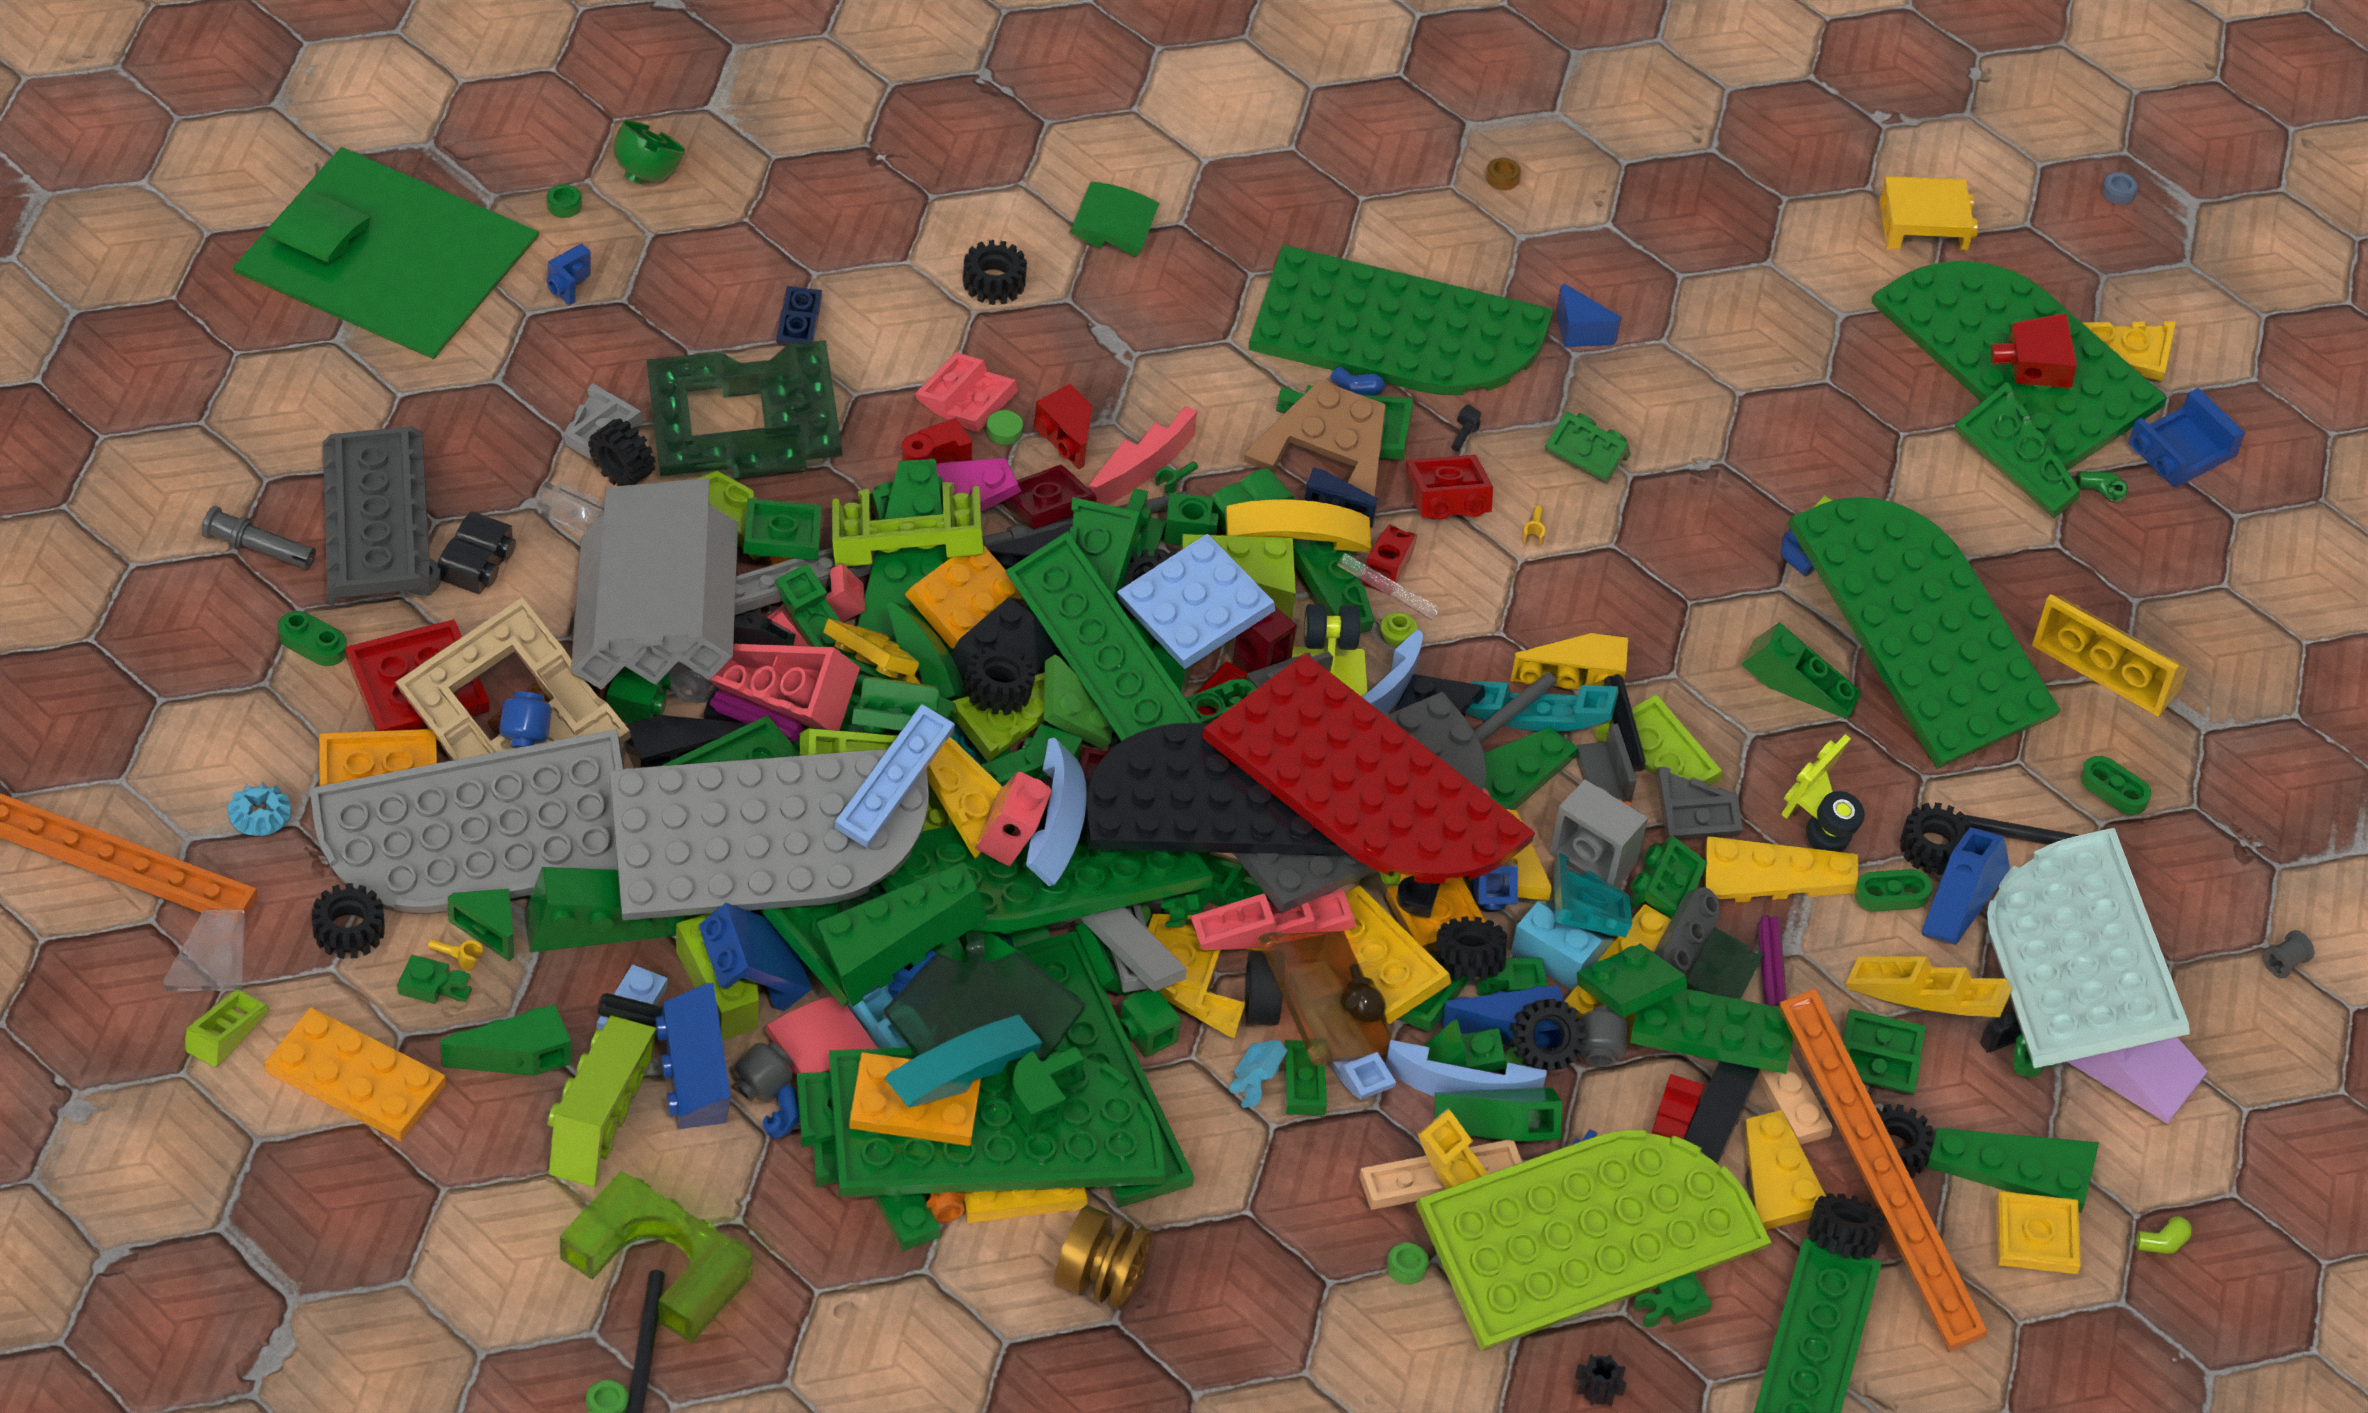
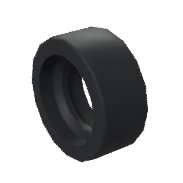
M1250 950L1247 957L1245 978L1246 1023L1278 1025L1281 1016L1283 992L1282 954L1279 951Z

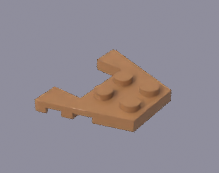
M1319 380L1246 450L1244 461L1262 469L1269 468L1274 473L1289 443H1293L1355 467L1347 483L1375 497L1386 414L1385 404Z

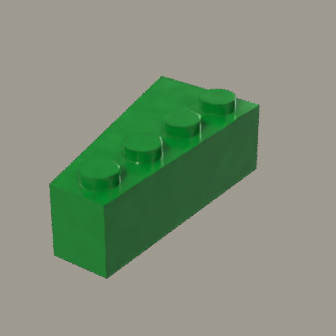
M962 862L816 923L827 954L853 1007L864 1000L862 994L876 985L881 989L894 980L892 976L894 973L910 963L913 966L927 959L926 954L928 951L939 944L942 946L948 945L986 920L987 917L978 888L965 862Z
M542 867L524 918L529 950L532 953L676 936V923L698 917L700 914L622 920L618 870Z

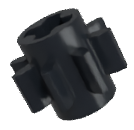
M1590 1354L1587 1366L1578 1365L1575 1378L1579 1382L1576 1393L1583 1394L1591 1406L1605 1403L1609 1407L1612 1406L1615 1394L1623 1396L1627 1383L1622 1380L1626 1370L1625 1366L1618 1367V1364L1612 1359V1355L1595 1357L1593 1354Z

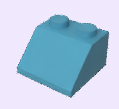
M1537 901L1517 924L1510 954L1517 958H1542L1545 975L1573 991L1578 985L1577 972L1597 962L1616 938L1601 932L1560 924L1555 919V902Z

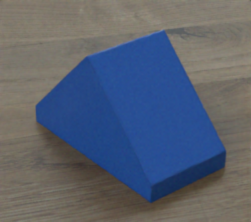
M1564 283L1560 287L1556 307V315L1564 347L1613 345L1617 341L1622 317Z

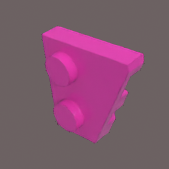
M1006 458L936 464L938 477L942 476L943 482L954 483L955 491L953 495L967 493L970 497L973 492L972 488L979 486L981 512L1022 492Z

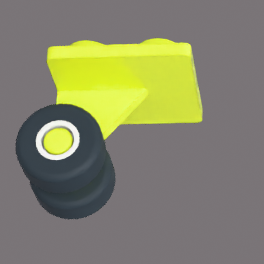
M1308 604L1304 618V642L1306 647H1293L1292 658L1304 653H1310L1313 657L1324 652H1330L1333 656L1330 672L1363 697L1367 694L1365 651L1357 649L1360 639L1359 607L1357 605H1342L1338 616H1327L1326 607L1323 604ZM1336 638H1338L1339 648H1335Z
M1846 734L1836 744L1830 740L1817 755L1819 760L1814 764L1809 762L1796 778L1798 782L1792 786L1784 797L1788 804L1781 815L1786 819L1799 806L1813 815L1806 826V837L1815 849L1842 852L1864 821L1865 813L1860 801L1850 793L1843 791L1833 792L1828 778V774L1851 740Z

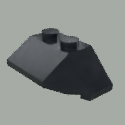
M1008 597L962 636L950 654L962 676L963 682L970 657H973V653L977 650L982 652L983 647L988 646L993 651L994 645L1001 646V651L1005 652L1007 647L1014 649V655H1017L1019 652L1025 655L1024 661L1030 659L1033 663L1032 668H1035V675L1045 672V661L1053 655H1057L1060 658L1063 657L1023 599ZM991 678L998 682L1008 683L1000 678Z

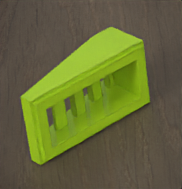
M236 989L186 1028V1052L212 1067L218 1066L269 1012V1006ZM237 1008L245 1012L246 1015H242L234 1009Z

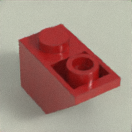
M1068 384L1036 401L1034 426L1038 434L1044 438L1046 437L1057 448L1059 454L1064 459H1068L1078 470L1084 467L1090 433L1092 404L1071 384Z

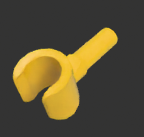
M1541 506L1534 507L1532 521L1528 522L1524 527L1523 543H1526L1528 535L1539 537L1538 546H1541L1544 542L1545 527L1541 523L1543 513Z
M430 939L428 943L429 949L457 958L459 967L466 971L475 968V958H480L483 952L482 945L475 940L464 941L460 947Z

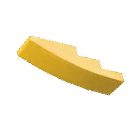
M1858 956L1845 983L1849 990L1887 1002L1922 1010L1965 1016L2000 1017L2012 992L2007 978H1972L1967 967H1932L1927 956Z

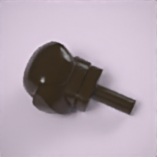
M1352 964L1349 970L1353 980L1348 984L1347 989L1341 996V1007L1359 1021L1368 1023L1379 1021L1385 1014V999L1372 979L1362 977L1358 964Z

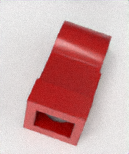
M954 418L905 437L902 441L901 461L935 459L936 464L972 461V441L958 419Z
M1389 524L1385 531L1381 533L1367 557L1362 584L1393 595L1398 579L1412 556L1417 534L1400 530Z
M1670 1074L1651 1134L1668 1138L1676 1136L1684 1139L1698 1109L1704 1084Z

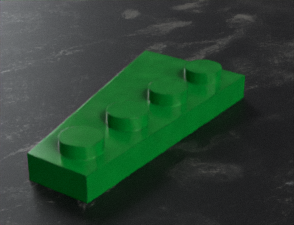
M2008 382L1955 424V431L2053 518H2056L2080 498L2079 487L2058 456L2053 454L2042 432L2036 429L2030 420L2029 413L2023 404L2020 405Z
M1293 539L1294 564L1317 602L1326 607L1327 616H1338L1342 605H1357L1360 610V633L1371 631L1374 617L1365 586L1361 585L1359 581L1360 569L1358 562L1353 560L1351 551L1334 550V542Z
M1937 1128L1926 1168L2011 1193L2078 1200L2079 1213H2081L2085 1204L2099 1142Z

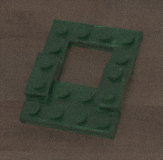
M826 340L788 344L773 358L764 361L740 363L722 352L646 360L660 476L733 468L734 478L807 470L806 460L842 456V444ZM722 388L724 398L760 394L765 428L692 436L687 392Z

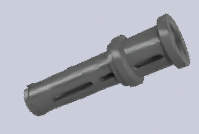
M212 506L202 524L201 531L203 537L208 539L216 537L229 542L230 546L234 549L247 547L298 566L305 571H308L314 562V558L309 556L316 555L315 548L255 527L249 518L242 516L239 519L223 513L221 507Z

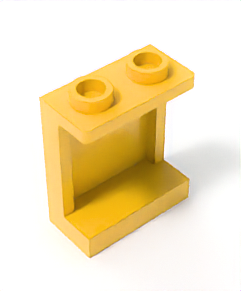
M1885 176L1879 203L1886 249H1900L1904 235L1958 237L1960 250L1968 251L1971 238H1976L1978 221L1977 218H1972L1974 197L1973 194L1968 193L1966 179Z

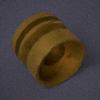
M1085 1205L1077 1215L1063 1245L1054 1275V1284L1081 1296L1091 1282L1096 1281L1094 1300L1102 1304L1110 1294L1109 1306L1121 1311L1125 1308L1131 1295L1139 1287L1149 1261V1250L1153 1232L1141 1226L1132 1237L1134 1225L1126 1220L1118 1228L1115 1235H1111L1113 1216Z

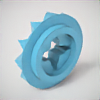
M263 781L259 787H251L246 784L242 792L233 793L232 801L228 803V817L231 824L240 832L252 836L269 835L280 830L288 822L291 815L288 795L281 793L278 785L270 788ZM262 803H266V810L259 808L256 812L252 811L253 804L260 806Z

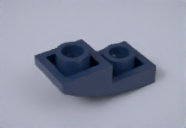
M787 286L784 306L781 310L777 344L812 348L821 308L822 290Z

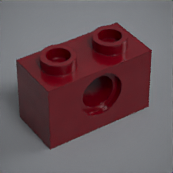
M1275 606L1273 613L1236 636L1232 664L1247 673H1251L1291 659L1297 624Z

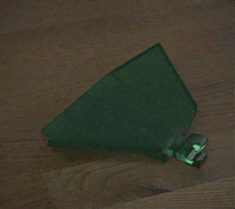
M967 932V962H959L938 953L884 1008V1015L916 1056L974 1029L1019 1014L1043 1042L1036 1055L1039 1060H1045L1053 1054L1085 1009V1003L1018 951L993 962H985L983 932ZM1022 1058L1014 1059L1011 1061H1020Z

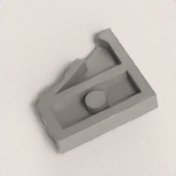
M594 383L587 389L588 399L584 405L579 404L575 412V419L569 423L564 433L565 444L590 460L594 457H591L589 452L592 449L588 446L589 438L606 424L617 418L622 419L623 422L625 420L630 422L631 429L643 423L642 411Z

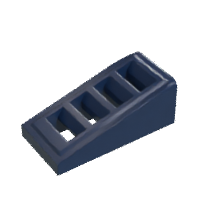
M1313 467L1306 485L1304 500L1341 506L1370 517V528H1373L1378 498L1322 469ZM1359 506L1366 507V512L1360 510Z

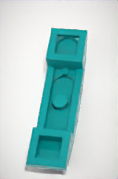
M1472 681V684L1484 685L1485 697L1478 704L1473 703L1465 712L1477 719L1486 721L1520 693H1511L1508 682ZM1581 685L1579 695L1543 694L1504 726L1528 731H1540L1550 727L1557 732L1578 730L1602 724L1612 719L1619 692L1618 686Z

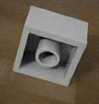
M1584 779L1559 806L1549 854L1556 858L1558 853H1562L1570 858L1567 865L1585 876L1586 872L1590 870L1607 883L1618 887L1637 866L1648 817L1641 814L1636 808L1628 806L1613 797L1605 789L1597 787Z

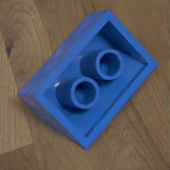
M709 983L663 1002L661 1016L655 1017L658 1041L665 1040L667 1054L661 1055L663 1078H671L673 1091L666 1094L669 1117L676 1116L678 1129L724 1124L727 1122L731 1096L714 984Z

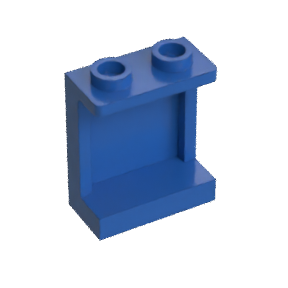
M2197 388L2187 394L2184 406L2181 409L2151 424H2148L2143 418L2136 420L2128 444L2161 477L2176 488L2236 457L2245 432L2206 394Z
M725 903L700 923L699 929L721 988L728 989L741 978L760 983L767 987L773 1007L782 1011L788 1009L812 990L801 958L766 917Z

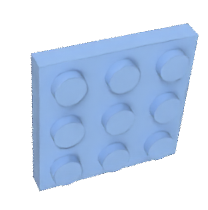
M1209 534L1204 535L1117 591L1119 601L1184 669H1187L1275 611L1274 601Z

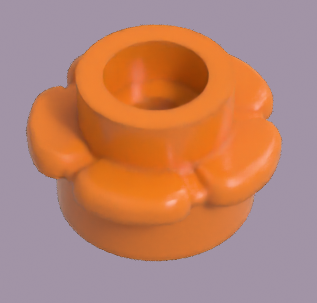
M963 1192L931 1193L926 1207L931 1210L938 1223L951 1222L964 1213L963 1201L965 1196Z

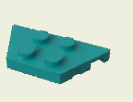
M1558 853L1553 863L1556 922L1601 932L1610 936L1615 935L1626 938L1632 926L1630 895L1616 886L1607 883L1590 870L1586 872L1585 876L1574 872L1567 867L1570 858L1562 853Z

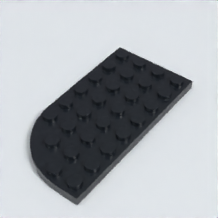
M1174 723L1136 733L1117 744L1104 756L1094 771L1089 784L1085 811L1089 850L1351 856L1202 738L1204 727L1209 724Z

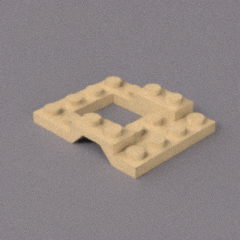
M523 597L396 681L398 689L436 736L443 750L452 761L515 749L511 747V740H507L501 735L490 741L453 694L514 651L534 675L540 688L551 700L548 702L552 707L549 737L542 743L613 729L618 731L620 744L631 738L629 729L609 704L599 698L583 678L571 671V658Z

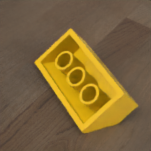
M2052 594L2048 596L2032 646L2160 717L2179 693L2188 667L2061 596Z

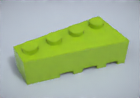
M610 1015L604 1028L595 1031L589 1054H582L578 1063L576 1077H570L567 1080L561 1103L555 1102L550 1111L548 1126L553 1127L549 1175L595 1188L600 1177V1159L608 1160L613 1148L612 1141L616 1128H622L627 1117L631 1098L635 1099L652 1062L656 1028Z

